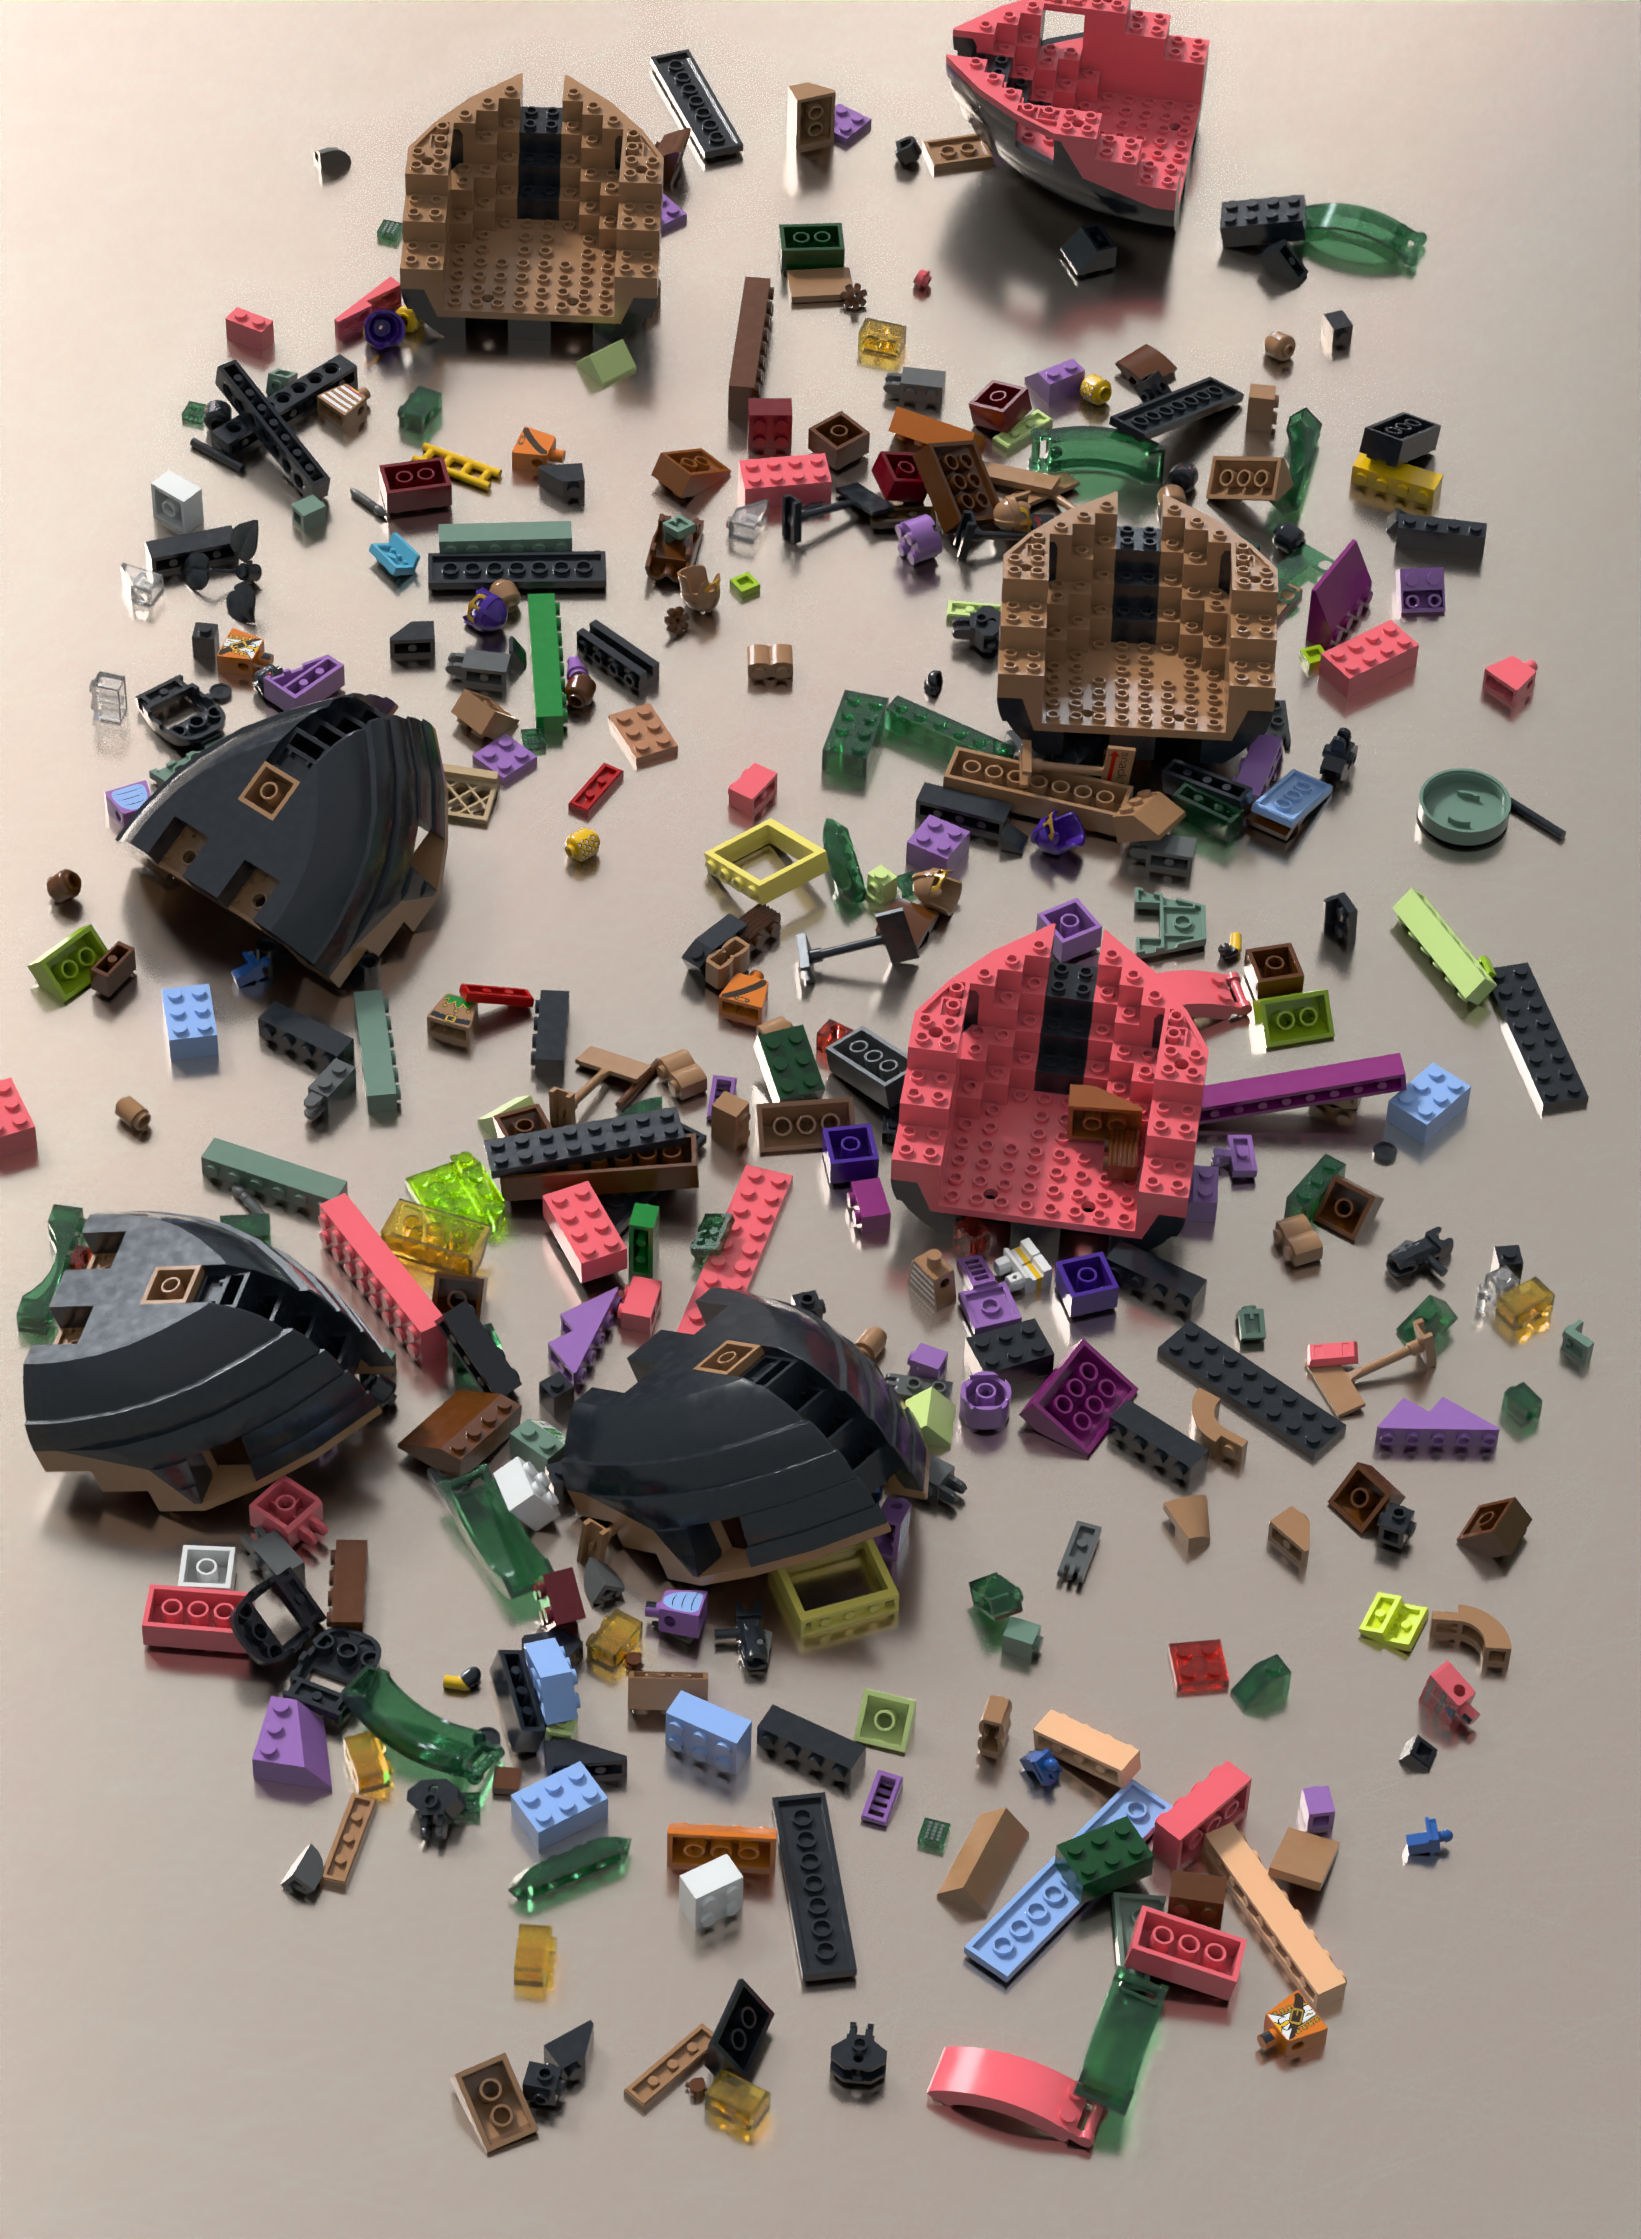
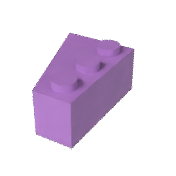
M325 655L302 663V667L292 671L289 668L285 669L281 675L272 678L270 675L263 677L264 697L284 711L322 701L345 685L344 665L330 655Z
M1266 733L1265 735H1259L1246 748L1248 753L1246 758L1242 757L1240 761L1239 775L1233 778V781L1253 788V803L1269 790V782L1277 774L1274 771L1276 765H1282L1284 761L1283 739Z

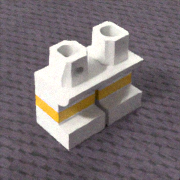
M1030 1238L1020 1241V1246L1012 1250L1004 1248L1003 1256L994 1260L993 1269L998 1276L1005 1273L1010 1274L1005 1277V1282L1010 1292L1021 1289L1024 1294H1028L1051 1285L1052 1267L1043 1255L1040 1254V1251Z

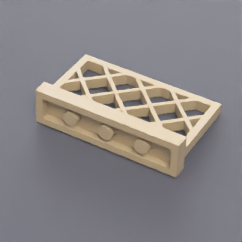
M443 764L448 792L454 797V799L448 801V819L487 825L495 795L498 793L500 786L499 772ZM463 787L467 788L468 791L458 796L454 789ZM483 790L489 791L490 794L481 799L477 792ZM472 795L477 802L467 807L462 800ZM457 803L463 808L458 812H452L449 807ZM480 806L485 811L484 816L474 815L471 812Z

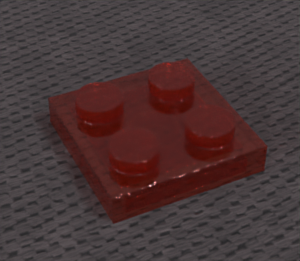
M1220 1639L1168 1644V1653L1177 1692L1229 1687V1677Z

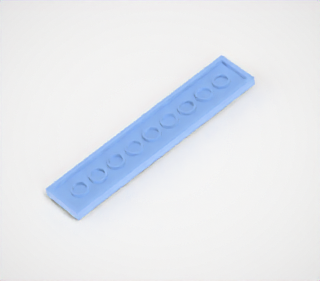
M1131 1779L1073 1838L1128 1816L1143 1840L1146 1841L1155 1832L1154 1823L1156 1818L1161 1813L1168 1812L1173 1806ZM1055 1856L964 1946V1954L1006 1983L1083 1906V1904L1079 1903L1054 1865Z

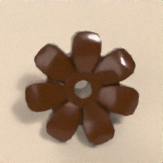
M855 283L854 287L848 284L845 286L847 292H841L840 298L846 299L843 302L846 308L852 305L853 310H858L859 305L864 306L867 301L863 297L867 296L866 289L860 290V284Z
M681 606L667 610L669 616L664 617V622L669 633L675 631L676 635H682L684 633L683 630L688 629L689 624L685 621L689 620L690 617L688 613H683L684 608Z

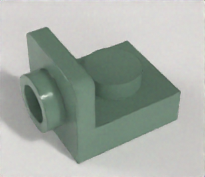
M279 368L268 373L266 394L272 395L297 380L298 373Z
M682 515L675 516L662 523L664 538L668 543L676 539H684L696 532V524Z
M1249 1305L1243 1306L1241 1310H1238L1235 1317L1239 1325L1240 1341L1265 1340L1264 1309H1256V1306Z
M1579 1319L1573 1325L1570 1324L1564 1329L1561 1348L1583 1364H1586L1591 1359L1594 1342L1582 1334L1584 1322Z

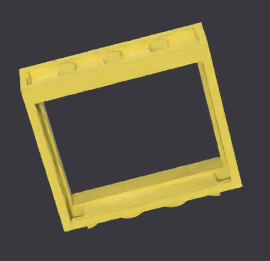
M772 818L704 853L705 866L710 875L715 876L723 883L728 884L762 906L829 871L826 850ZM769 843L799 860L762 880L732 864L734 861Z
M873 1538L829 1555L863 1546L883 1588L879 1592L804 1611L786 1569L782 1568L771 1571L800 1638L899 1611L898 1590Z

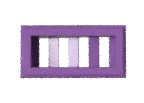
M713 1075L706 1119L711 1120L712 1104L718 1099L715 1096H721L723 1093L716 1090H730V1093L735 1095L737 1078Z
M981 1254L957 1259V1264L969 1290L997 1284L993 1273Z
M878 1769L861 1819L886 1827L902 1789L903 1777ZM880 1785L892 1787L893 1791L880 1788ZM881 1793L890 1796V1800L876 1795ZM873 1802L885 1804L887 1808L874 1805ZM870 1810L884 1813L883 1818L869 1814Z

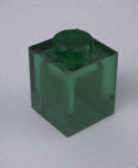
M1522 1382L1516 1386L1509 1387L1504 1392L1501 1409L1521 1428L1540 1417L1543 1400L1525 1382Z

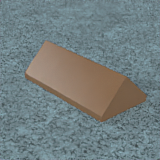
M1213 456L1206 499L1278 501L1294 484L1283 457Z
M853 1097L756 1104L755 1128L760 1153L822 1148V1128L855 1125Z
M1007 1808L979 1815L937 1893L938 1898L979 1914L988 1915L1029 1837V1832Z

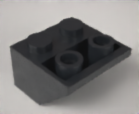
M1100 222L1081 226L1060 249L1077 276L1105 270L1116 265L1117 246Z

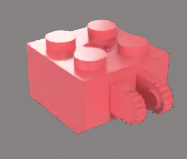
M286 1475L276 1480L249 1505L250 1525L254 1528L261 1526L267 1533L276 1529L291 1548L300 1540L308 1543L310 1546L315 1545L318 1540L311 1530L321 1536L326 1535L329 1531L327 1525L321 1522L323 1520V1503L319 1497Z

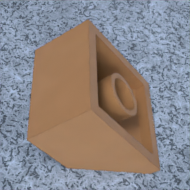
M467 689L463 690L451 710V713L458 717L456 719L458 723L465 727L470 726L473 729L471 732L481 739L484 736L494 739L519 722L516 717L491 698Z

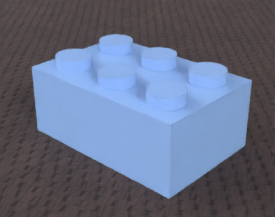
M209 984L161 989L170 1059L178 1060L219 1055L217 1030Z
M1432 1063L1406 1085L1407 1090L1399 1091L1389 1100L1386 1121L1424 1145L1468 1107L1471 1086L1437 1064Z
M555 1638L524 1644L526 1663L546 1725L578 1719L577 1709L581 1708L578 1693L574 1691V1685L578 1684L575 1669L571 1667L569 1657L566 1658L564 1647H559Z
M681 1690L666 1712L665 1745L674 1751L690 1755L697 1761L715 1766L722 1772L737 1775L751 1754L752 1721Z
M579 1761L512 1794L511 1815L539 1852L608 1818V1797L582 1762Z

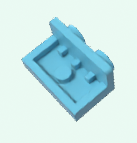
M392 533L388 543H371L369 552L375 557L376 561L381 563L388 570V573L393 576L413 575L420 560V555L398 533Z

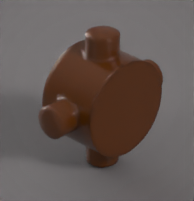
M630 1652L623 1656V1659L626 1660V1670L636 1671L644 1667L640 1652Z
M702 2077L694 2078L685 2084V2087L689 2088V2094L692 2099L701 2098L704 2094L709 2093V2089L706 2088L704 2078Z

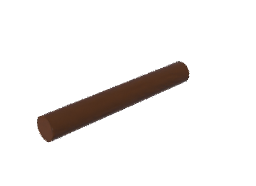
M658 1058L650 1064L652 1065V1070L638 1083H633L615 1103L618 1109L623 1110L657 1072Z

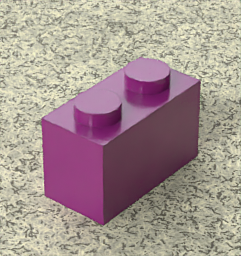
M880 1177L851 1182V1190L847 1192V1201L849 1207L854 1209L852 1212L855 1225H859L861 1234L890 1230L891 1212Z

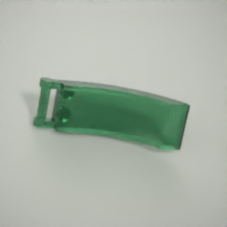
M1320 203L1306 206L1308 213L1306 240L1303 241L1307 244L1320 240L1345 242L1367 249L1392 264H1396L1400 260L1408 266H1415L1420 249L1428 238L1424 232H1416L1406 224L1384 213L1363 206L1345 203ZM1409 240L1414 242L1411 252L1407 253L1405 248Z
M1069 426L1045 430L1033 428L1030 432L1032 449L1028 466L1031 469L1047 468L1050 473L1096 470L1124 475L1141 482L1142 485L1163 482L1166 449L1165 446L1152 439L1139 442L1134 440L1132 436L1117 431L1116 428L1101 426ZM1046 440L1045 458H1040L1041 441Z
M485 1463L478 1465L477 1469L448 1481L444 1479L437 1483L441 1495L444 1496L468 1547L483 1571L505 1597L512 1600L532 1592V1586L535 1585L534 1580L543 1574L554 1572L548 1558L539 1552L524 1532L515 1515L509 1512L497 1481L492 1477ZM480 1478L484 1482V1484L454 1495L452 1491Z
M366 1665L341 1691V1697L346 1705L370 1732L399 1754L430 1769L447 1773L451 1776L467 1779L470 1784L478 1785L484 1779L485 1772L494 1762L500 1761L505 1755L502 1746L486 1741L484 1732L447 1721L416 1703L393 1681L388 1670ZM482 1754L487 1755L477 1767L472 1766Z
M1117 1965L1089 2037L1076 2077L1073 2094L1125 2116L1135 2092L1134 2089L1140 2067L1169 1986L1162 1983L1159 1986L1127 1972L1125 1967ZM1123 1981L1155 1995V1999L1151 2000L1119 1986L1120 1982Z

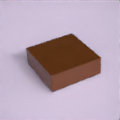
M495 1766L492 1793L512 1795L520 1791L522 1768Z

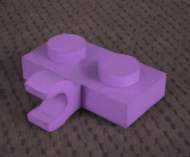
M1227 1135V1149H1213L1214 1157L1211 1158L1213 1167H1222L1230 1163L1232 1177L1257 1176L1258 1170L1252 1135Z

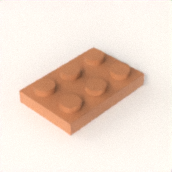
M650 703L608 715L609 724L636 765L678 752L677 743Z

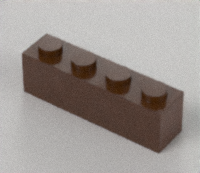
M336 1539V1550H331L330 1565L335 1567L334 1570L329 1571V1586H333V1591H328V1607H332V1612H327L326 1625L329 1628L348 1627L364 1633L368 1540Z

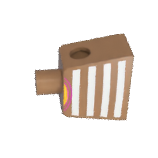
M343 384L317 396V411L346 432L367 414V400L371 395L366 387L355 390L350 385Z
M931 1249L912 1261L908 1282L936 1311L956 1300L954 1270L942 1258L939 1250Z

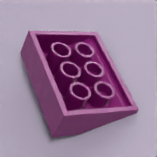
M1354 539L1346 546L1311 591L1306 640L1320 644L1328 649L1335 642H1339L1344 630L1350 628L1353 619L1361 614L1364 605L1369 604L1373 597V592L1371 591L1372 580L1358 543Z
M1082 1339L1069 1349L1019 1415L1037 1432L1087 1457L1108 1430L1109 1417L1127 1399L1131 1400L1138 1391V1388L1085 1339Z

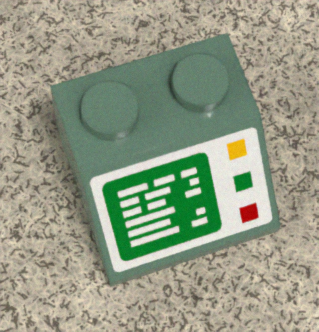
M526 1419L510 1433V1453L515 1457H520L526 1463L528 1461L531 1462L539 1473H545V1465L559 1462L564 1458L566 1435L545 1420Z

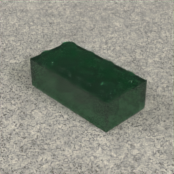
M850 690L844 691L822 750V770L861 778L867 777L888 720L889 698Z

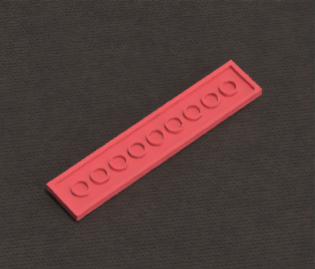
M746 1164L677 1332L694 1335L706 1325L695 1301L711 1287L744 1292L749 1291L793 1183V1175Z

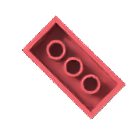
M825 453L739 460L738 481L745 509L782 506V497L787 494H791L800 500L802 504L819 501L831 502L832 480Z
M1389 620L1321 653L1319 674L1345 698H1349L1417 664L1419 644L1392 620Z
M589 1181L542 1196L543 1216L581 1283L627 1269V1248Z
M150 1584L142 1621L143 1645L247 1653L230 1627L229 1614L248 1592Z
M1228 1760L1220 1767L1216 1766L1213 1768L1203 1782H1197L1189 1794L1184 1798H1178L1168 1812H1163L1156 1818L1154 1823L1153 1855L1172 1870H1180L1203 1849L1204 1834L1231 1822L1234 1823L1248 1810L1252 1778Z
M1142 1905L1134 1924L1124 1967L1229 2001L1238 1980L1247 1939Z

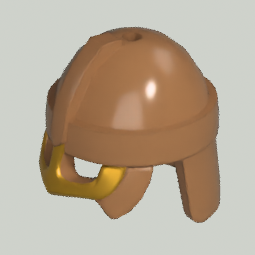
M1028 490L1015 495L1005 496L994 508L993 519L995 525L1006 532H1031L1032 520L1029 511L1031 505L1028 503V496L1031 494V491Z
M704 565L685 567L677 572L682 600L695 611L712 612L720 599V573H717L713 582L710 583Z
M939 868L918 872L912 876L913 893L922 906L948 916L957 907L962 891V882L947 877V874L954 872L953 870H942Z

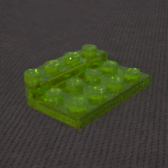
M465 1151L460 1154L451 1155L450 1163L405 1178L407 1189L445 1251L499 1231V1226L505 1218L504 1199L481 1162L474 1158L472 1153Z

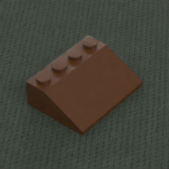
M975 440L928 443L913 455L916 467L944 534L957 533L964 510H972L977 524L976 528L994 523L993 511L1000 501Z
M458 1390L400 1441L397 1448L460 1482L510 1437V1433L520 1425L522 1405L502 1394Z

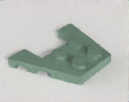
M1135 887V909H1159L1160 938L1136 937L1137 957L1141 959L1206 945V905L1176 898L1175 901L1164 898L1162 893L1155 892L1153 895L1145 893L1143 888Z

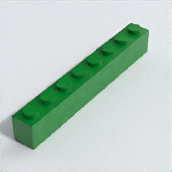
M555 593L528 594L536 733H563V723H568L567 709L563 710V708H567L566 694H562L565 690V678L561 679V677H564V663L559 662L563 661V648H558V646H562V632L557 633V631H561V617H556L560 616V602H555Z

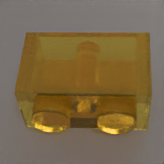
M866 317L858 333V349L899 358L906 343L907 326Z
M1535 1276L1499 1296L1495 1314L1511 1330L1516 1332L1523 1327H1528L1533 1321L1548 1316L1553 1310L1555 1294Z
M616 1608L610 1616L607 1615L603 1619L596 1633L589 1635L586 1641L587 1659L614 1672L624 1661L623 1656L630 1653L642 1639L643 1622Z
M375 1730L343 1737L344 1754L359 1795L390 1787V1776L393 1775L390 1759L385 1760V1745L383 1739L377 1738Z
M519 1924L514 1963V1985L547 1987L548 1976L553 1977L555 1960H550L551 1954H556L557 1937L552 1936V1926Z
M721 2069L705 2093V2109L713 2116L722 2117L732 2122L736 2127L754 2133L770 2109L771 2093Z

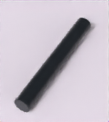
M196 438L191 439L190 445L239 472L245 470V464Z
M1511 797L1512 809L1558 838L1563 839L1565 837V830Z

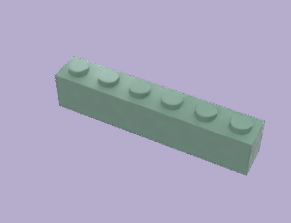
M571 521L438 524L439 553L572 551Z
M382 990L354 992V1010L368 1113L397 1110V1100H401L400 1085L395 1086V1083L399 1082L398 1068H393V1065H396L395 1050H390V1048H394L393 1033H388L389 1030H392L391 1017L386 1016V1013H389L388 999H383Z
M215 1137L201 1156L202 1174L231 1184H237L254 1192H259L319 1213L320 1204L344 1193L348 1196L347 1181Z

